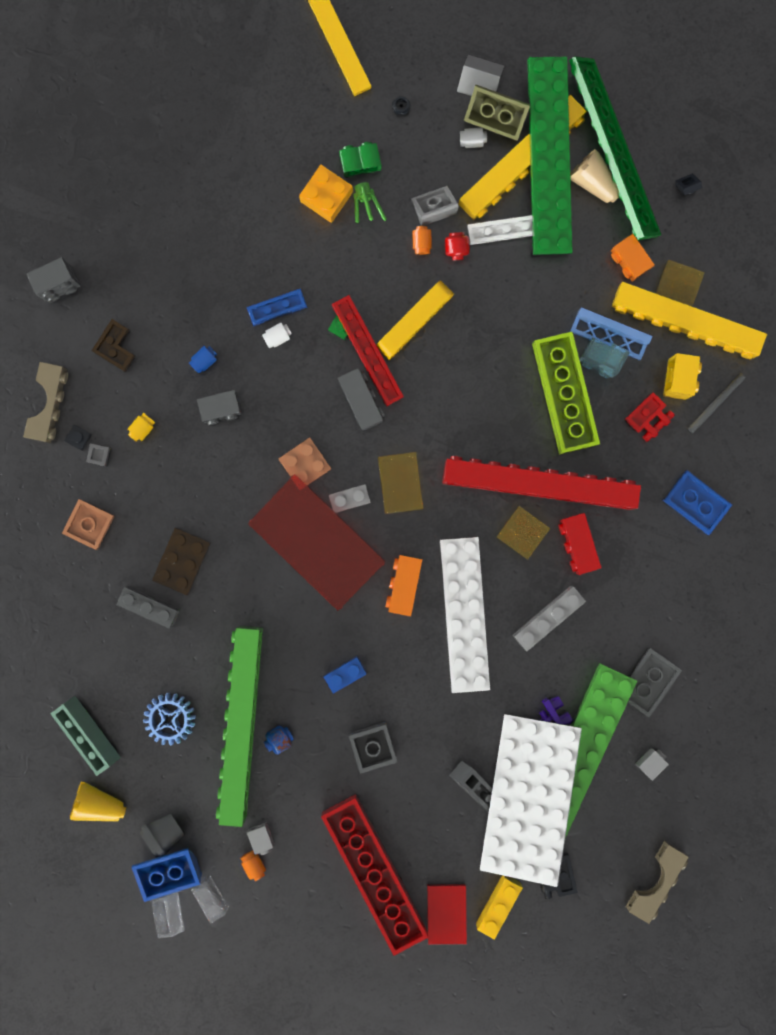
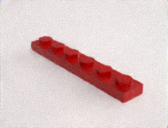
M350 295L334 302L332 307L386 407L403 398L401 390Z

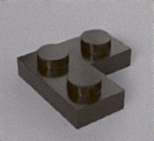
M111 319L91 351L126 372L135 357L120 347L129 329Z

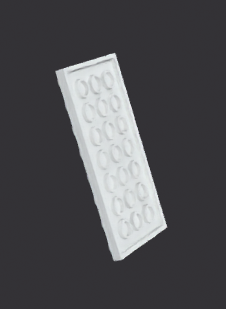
M504 714L481 858V871L554 887L558 886L582 728Z

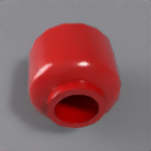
M465 232L449 233V236L445 238V254L452 256V260H464L463 256L470 253V238L465 235Z

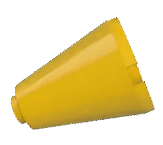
M81 781L71 810L70 820L118 822L119 818H124L126 807L123 806L124 802Z

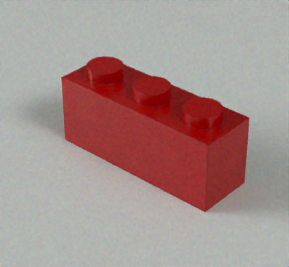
M585 513L561 519V524L558 526L561 535H565L566 538L564 546L567 554L570 553L572 561H570L572 571H576V575H581L601 569Z

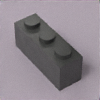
M359 368L338 377V381L362 432L382 423V417L385 415L380 406L376 407L374 400L377 398L372 389L368 390L366 385L368 379L364 371L360 373Z
M129 586L123 588L116 604L167 628L174 626L180 613V609Z

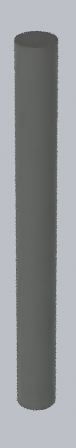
M739 373L688 427V430L694 433L746 377Z

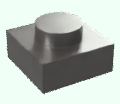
M90 443L86 462L106 467L111 448Z

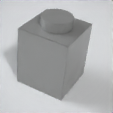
M652 748L635 763L652 781L669 765L665 761L667 757L659 749L655 751Z
M267 822L248 829L247 835L255 855L258 853L264 855L272 851L271 849L275 843Z

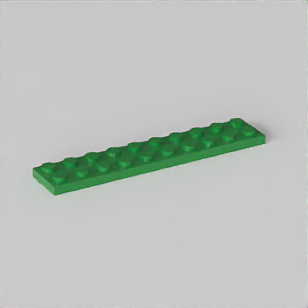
M575 56L569 60L571 72L577 80V88L585 101V109L589 112L592 119V127L597 132L598 143L605 153V161L610 166L612 179L619 190V198L623 201L626 208V216L631 221L632 232L637 237V240L657 238L662 234L595 59Z
M529 57L527 61L530 104L533 255L571 254L572 218L567 57Z

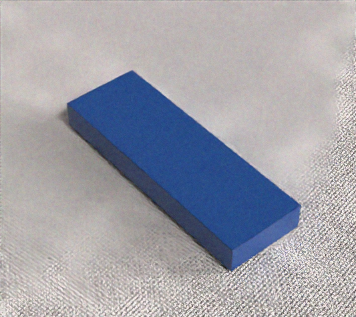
M300 288L247 307L253 326L307 308Z

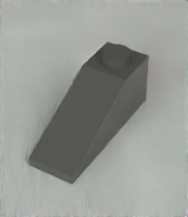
M461 761L449 776L489 813L492 788L473 768Z

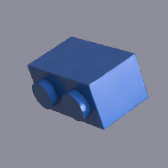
M357 655L326 673L324 679L334 694L366 675L367 671Z

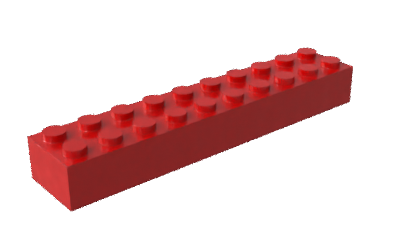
M451 456L450 459L445 461L442 484L627 510L638 509L641 485H636V481L624 480L616 482V478L609 477L598 480L595 475L578 477V473L566 472L562 475L559 474L558 470L552 469L540 472V468L528 467L520 469V465L509 464L507 467L501 466L500 462L494 461L482 464V460L470 459L468 462L462 461V457Z

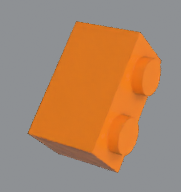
M634 234L618 243L611 250L613 260L621 265L624 276L627 279H631L632 282L655 265Z

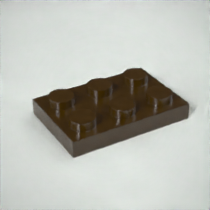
M174 528L152 581L184 595H189L211 543L178 528Z

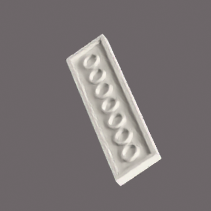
M479 538L440 540L451 692L490 690Z

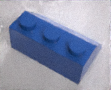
M189 848L135 864L131 867L144 902L188 889L201 883V869L196 856Z

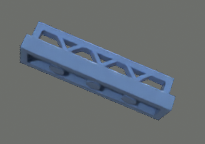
M582 307L579 309L570 332L638 360L642 359L645 349L652 339L651 335ZM579 320L586 322L589 330L584 332L577 330L576 327ZM602 328L607 337L599 339L593 330ZM621 336L624 344L620 346L614 345L611 337ZM634 342L641 344L642 347L639 354L632 352L629 344Z

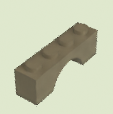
M43 362L39 363L36 381L45 389L47 403L40 414L27 418L23 437L51 443L56 435L55 422L60 417L59 404L64 399L63 386L68 380L66 368Z
M665 840L655 856L661 868L659 881L649 890H635L625 906L631 914L648 924L657 917L658 908L661 903H665L668 898V891L671 886L674 887L676 885L680 871L684 870L688 864L687 859L689 857Z

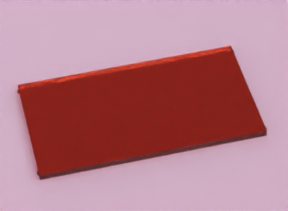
M296 474L291 476L287 483L248 523L337 611L342 609V606L386 562Z

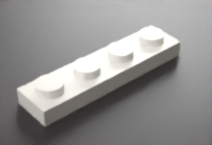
M532 215L468 224L467 226L470 245L533 236Z

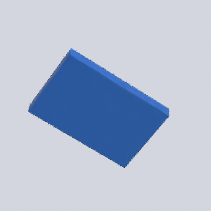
M685 470L663 499L665 503L707 535L712 533L732 507L730 502L688 470Z

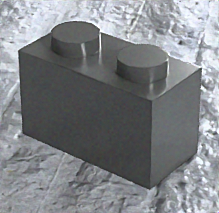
M235 390L197 399L202 422L208 423V425L220 423L219 420L224 418L227 421L238 418L237 415L242 414Z

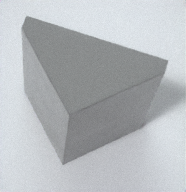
M468 55L463 66L457 92L472 96L475 85L496 92L504 66Z
M448 186L411 198L421 226L453 216L458 211V203Z

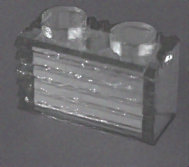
M208 875L201 880L200 885L192 887L191 891L208 921L213 923L225 916L229 906L226 905L227 902H224L225 899H222L221 892L217 889L211 876Z
M178 892L150 901L154 911V922L156 923V933L159 939L174 937L185 931Z

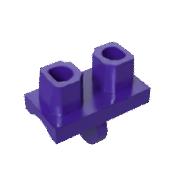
M559 696L542 700L549 715L542 710L539 712L542 717L540 721L551 722L553 720L556 724L567 726L573 722L568 712L560 716L556 713L557 709L564 706Z

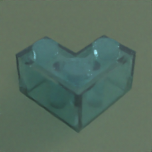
M592 337L579 360L584 367L598 370L599 374L605 378H613L620 372L630 352L614 343L608 346Z

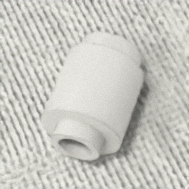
M279 323L266 330V333L262 334L269 348L273 346L275 348L290 340L289 335L292 333L287 324L282 325V323Z

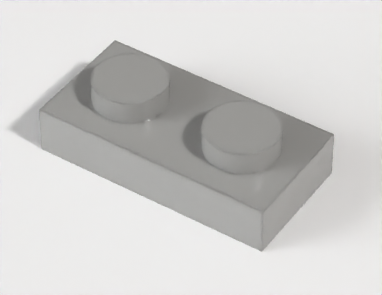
M365 484L329 495L334 513L371 503Z

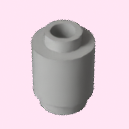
M481 127L464 129L465 131H460L461 147L478 148L483 147V143H487V131H483Z

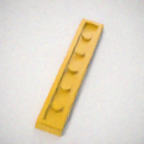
M308 0L354 96L371 89V84L330 0Z

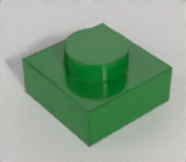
M336 315L328 331L345 340L348 335Z

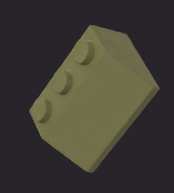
M475 85L464 121L518 141L530 104Z

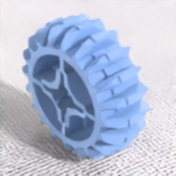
M166 693L165 698L162 694L159 695V701L155 698L152 699L153 705H147L150 711L144 712V715L149 717L143 720V723H149L145 730L151 729L152 732L149 734V737L155 734L156 738L154 741L158 742L161 738L162 745H165L167 740L170 746L174 744V740L177 744L181 743V738L186 740L188 738L187 734L193 732L189 727L195 726V723L190 721L196 718V715H190L194 708H187L191 702L188 701L184 704V696L177 700V693L173 695L172 699L170 693ZM173 704L177 706L178 709H176L175 711H170L167 708H164L162 705ZM157 709L161 716V722L158 726L155 721ZM182 712L184 715L183 728L180 727L181 724L178 721V716ZM176 713V715L172 719V723L170 721L169 723L167 722L165 725H163V723L170 715L172 716ZM165 727H169L173 731L175 730L177 733L167 734L161 730Z

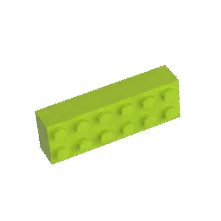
M573 332L535 340L532 346L559 455L599 445L600 441Z

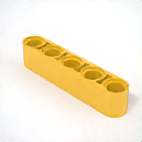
M441 280L438 281L377 343L376 346L388 360L393 358L452 298L454 293Z

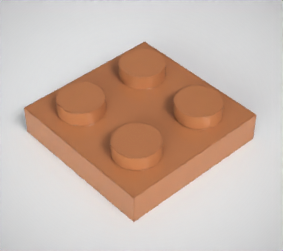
M310 437L279 458V461L300 491L331 470V467Z
M78 499L62 534L98 550L114 519V515Z

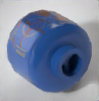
M279 725L265 734L266 741L263 743L268 752L273 751L278 755L292 746L291 741L294 739L287 727L283 728Z

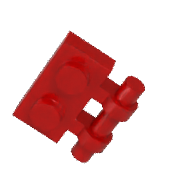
M652 392L625 420L637 433L644 428L647 433L642 438L648 442L651 438H655L664 426H668L671 423L670 420L675 415L670 410L664 414L662 410L667 405ZM656 416L659 421L652 427L649 422Z

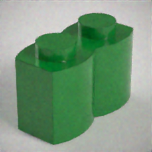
M364 142L359 147L348 145L339 151L344 177L381 170L377 143Z

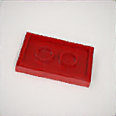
M466 884L427 885L428 945L467 944Z

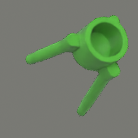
M369 183L357 184L354 187L356 193L353 194L355 222L359 223V200L365 203L369 220H373L369 205L371 198L382 219L386 221L387 218L374 194V190L370 189Z

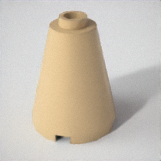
M596 149L584 157L580 165L578 164L571 171V181L606 203L611 201L613 203L619 198V190L612 179V173Z

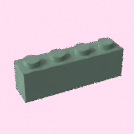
M76 696L50 713L96 776L121 758Z

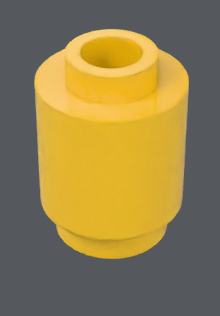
M144 413L141 416L138 415L127 430L130 431L128 435L136 442L139 439L143 441L154 428L155 422Z

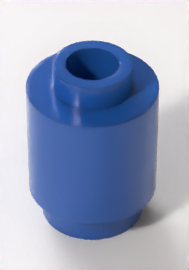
M203 346L191 357L192 360L189 364L200 374L217 361L215 358L217 353L210 346L208 348Z

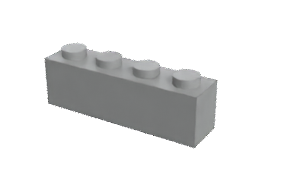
M573 586L568 587L516 631L513 637L524 650L528 651L586 602L585 599Z

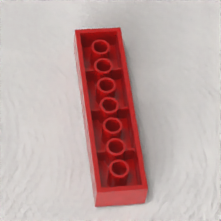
M355 794L324 810L321 818L393 956L427 939L428 930L357 795Z

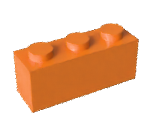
M399 555V559L395 558L393 569L396 570V575L391 577L389 588L393 589L392 595L387 596L385 606L389 608L388 612L411 616L422 559Z

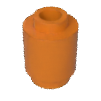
M417 226L416 230L412 231L413 250H415L416 255L430 254V249H432L431 230L427 226Z
M253 850L240 857L241 865L249 880L254 879V881H257L265 876L266 868L259 855H255Z

